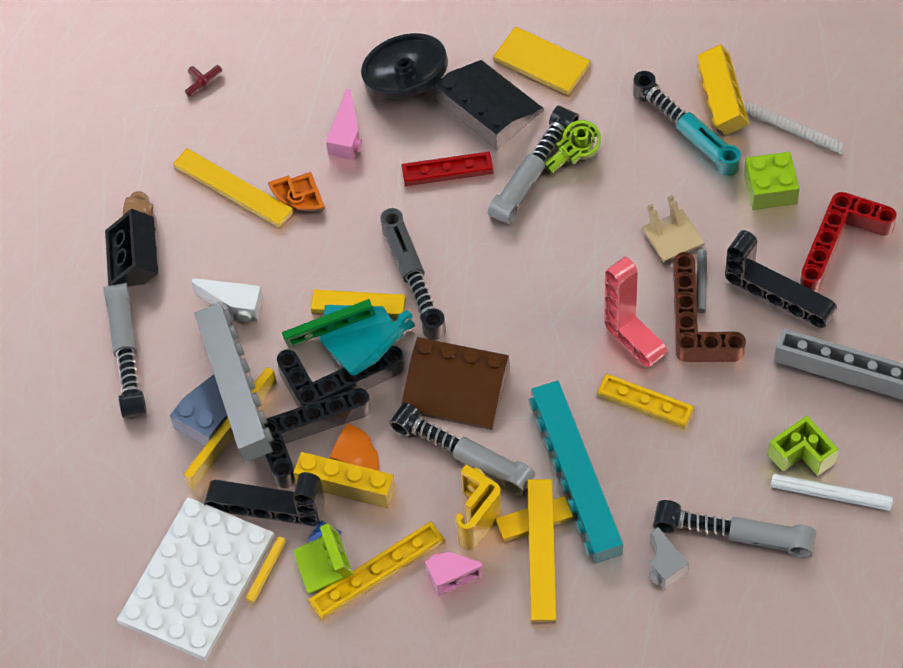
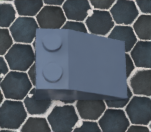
M213 374L187 394L170 414L175 430L203 446L209 442L228 417L215 375Z

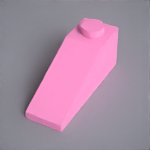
M346 89L326 140L328 155L354 160L356 152L361 150L362 139L359 138L351 90Z

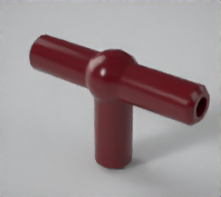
M216 65L203 75L194 66L189 67L188 73L197 81L185 90L187 96L191 97L202 87L208 86L209 82L222 72V68Z

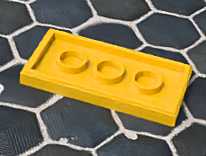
M516 26L493 55L494 62L568 96L591 65V60Z

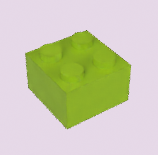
M791 152L745 158L744 176L752 210L798 204L800 188Z

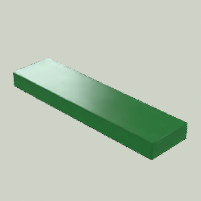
M367 299L281 333L287 346L292 347L374 316L375 311L370 299Z

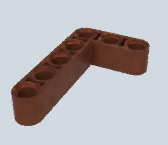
M688 252L678 253L674 258L673 268L675 342L678 359L683 362H736L741 360L745 353L746 339L740 332H698L695 259Z

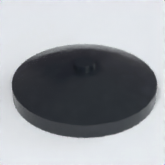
M421 33L403 34L390 38L376 46L363 61L361 76L367 90L377 97L384 99L409 98L430 89L442 78L448 66V56L444 45L433 36Z

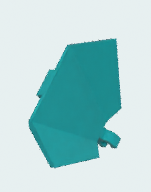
M325 305L324 316L351 305ZM373 306L374 316L321 335L320 342L331 353L332 358L341 368H345L350 375H357L378 362L398 339L403 337V333L406 330L415 327V323L411 320L413 318L412 313L405 310L393 322L383 306Z

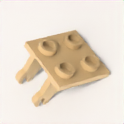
M673 195L667 198L670 216L659 220L657 210H654V206L651 204L647 206L650 223L642 226L643 232L664 263L673 260L680 252H690L705 245V242L683 209L679 210L677 200L674 201Z

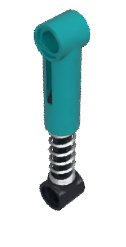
M649 71L636 73L633 79V95L637 100L654 103V107L659 108L661 113H665V117H670V121L675 122L676 129L717 165V169L722 175L733 176L739 171L741 152L736 146L728 145L693 113H686V110L682 111L680 106H676L675 101L670 100V96L666 97L664 92H661L653 73Z

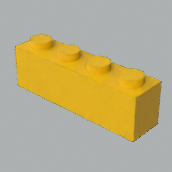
M719 44L697 55L699 61L697 68L704 79L702 86L706 94H708L707 105L713 113L711 120L715 129H720L725 135H728L749 125L730 53Z
M305 452L300 453L293 472L296 484L300 473H313L320 478L324 493L384 508H389L396 488L394 474Z

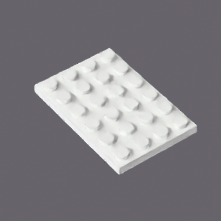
M187 497L117 619L118 624L206 661L274 539V532Z

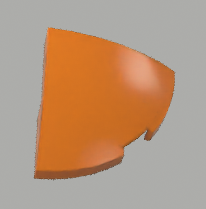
M311 172L291 179L288 175L268 182L273 194L284 204H288L301 211L325 209Z
M347 423L338 437L329 458L379 470L378 453L371 443V438L358 427Z

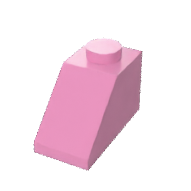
M451 552L434 554L425 561L426 573L438 596L483 577V566L480 561Z

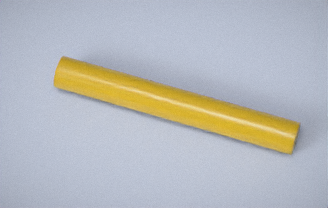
M277 537L245 598L246 602L254 604L286 543L284 538Z

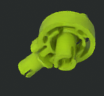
M578 120L569 124L563 133V139L556 144L559 151L544 162L545 168L547 170L550 169L549 172L554 174L566 162L571 161L574 165L579 160L593 157L601 146V134L596 125L586 120ZM595 137H597L596 146L593 148V143H595Z

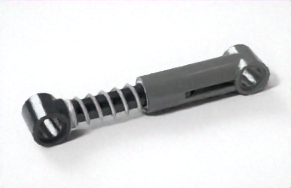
M388 208L382 212L380 217L382 233L388 241L403 281L410 287V292L416 301L415 304L420 313L424 336L430 340H438L446 332L444 314L436 306H433L434 300H431V294L428 293L429 288L425 286L426 281L422 279L425 272L403 221V214L396 208Z

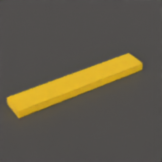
M188 148L173 162L174 168L278 228H281L294 213L293 208Z
M266 367L254 382L256 388L253 389V393L257 392L261 402L277 382L273 369ZM228 417L185 471L184 477L187 486L192 489L196 488L234 438Z
M528 479L531 623H556L552 479Z
M430 521L353 570L354 575L326 587L309 598L308 603L320 620L324 621L444 544L445 538Z

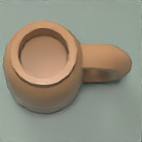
M136 191L130 197H126L123 215L130 209H134L152 216L153 204L149 203V198L144 192Z

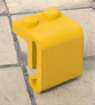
M466 464L460 471L462 494L469 497L464 504L466 524L464 516L457 513L456 525L459 545L466 550H473L496 523L495 518L500 517L502 514L500 486L486 477L480 469L472 468Z

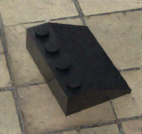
M482 60L447 73L434 85L435 101L496 150H499L544 111L542 106Z

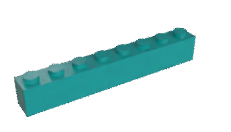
M559 380L531 388L532 398L528 399L532 412H537L538 418H536L538 429L540 432L544 431L546 436L544 438L547 452L552 451L554 456L552 459L553 468L556 473L560 472L562 477L560 485L563 493H568L569 495L568 505L572 514L576 513L578 519L576 527L579 534H584L586 539L584 547L587 555H592L595 564L623 555V542Z

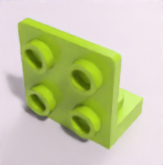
M329 523L320 527L322 533L320 538L293 551L309 594H313L354 575L339 532Z

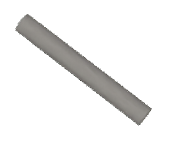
M704 249L698 250L696 299L698 313L706 311L707 251Z

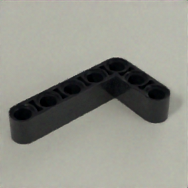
M741 230L727 249L726 279L731 284L818 328H825L837 310V305L831 299L755 262L757 238L749 231Z
M391 346L378 362L357 375H350L345 368H341L312 382L294 351L286 349L277 355L279 373L298 408L352 389H370L401 374L405 368L403 351L397 346ZM376 369L374 372H368L369 370ZM350 379H355L353 382H347ZM329 389H334L332 392H326ZM307 399H313L310 402H304Z
M352 389L266 418L268 423L264 424L265 428L268 427L270 432H273L272 437L274 441L270 442L273 452L266 454L265 457L273 480L278 487L289 488L295 482L293 464L285 444L368 416L371 411L369 393L365 389ZM360 401H361V402H364L363 404H360V405L355 404V403L360 402ZM335 409H341L339 412H333ZM312 417H319L316 420H310ZM291 424H296L294 427H288ZM277 451L281 452V453L278 454V455H272V453H274V452H277ZM281 472H288L285 475H279Z
M303 472L299 474L295 492L212 480L208 487L204 505L230 514L306 526H318L325 499L320 478L313 473Z

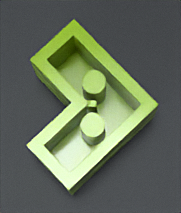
M806 415L769 441L767 455L782 472L802 459L819 476L836 464L839 449Z

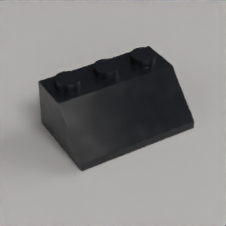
M130 209L105 230L108 286L127 283L128 287L144 285L158 274L154 217Z

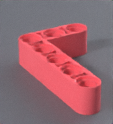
M624 256L605 270L604 323L608 331L645 367L649 368L664 357L668 351L665 344L636 317L638 271L632 260Z

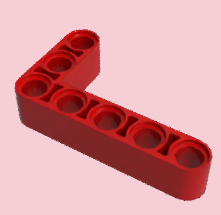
M846 192L834 194L803 265L800 284L818 292L846 224L878 235L887 236L894 231L897 217L896 211L890 206Z

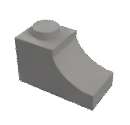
M658 527L650 532V544L655 551V557L650 561L649 576L656 585L660 584L666 590L688 574L689 563Z

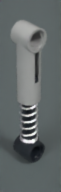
M560 105L555 107L549 120L550 128L546 130V134L542 136V140L538 142V146L534 148V151L526 155L500 195H496L493 198L488 209L489 216L507 224L513 222L520 204L545 169L544 161L548 160V155H552L551 150L556 148L555 144L559 142V138H563V133L567 126L579 120L578 113Z
M127 283L104 287V296L108 308L113 353L118 358L120 384L122 385L121 395L118 396L121 414L123 418L147 414L143 391H140L138 388L139 382L136 381L138 375L135 374L137 368L134 367L136 361L133 358L137 353L128 285Z
M402 403L389 422L391 428L400 435H420L422 439L426 438L428 442H434L436 446H442L443 450L448 449L450 454H453L452 457L472 468L480 469L485 475L502 483L513 494L523 495L528 487V479H533L536 475L534 470L523 462H513L466 437H462L459 440L456 438V435H450L449 431L444 432L441 427L439 429L436 428L435 424L431 425L427 420H424L420 411L411 404Z
M671 500L658 501L653 521V527L655 529L659 527L663 533H674L678 528L682 529L684 527L689 530L697 529L698 532L703 530L707 534L713 532L715 535L718 533L723 534L724 537L729 535V541L788 551L791 555L798 558H809L813 555L816 530L807 525L790 527L735 516L730 521L725 520L724 517L718 519L715 515L708 517L707 514L702 516L698 512L691 514L690 511L681 510V505Z

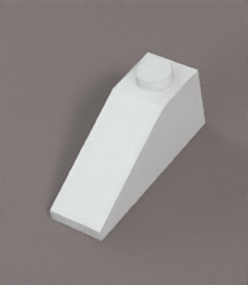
M197 278L192 279L194 292L197 296L212 305L220 302L224 310L229 309L234 319L242 322L258 321L263 301L260 286Z

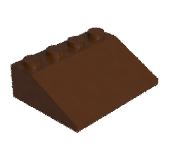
M417 337L410 359L402 403L411 404L420 411L422 416L493 430L510 371L509 355Z

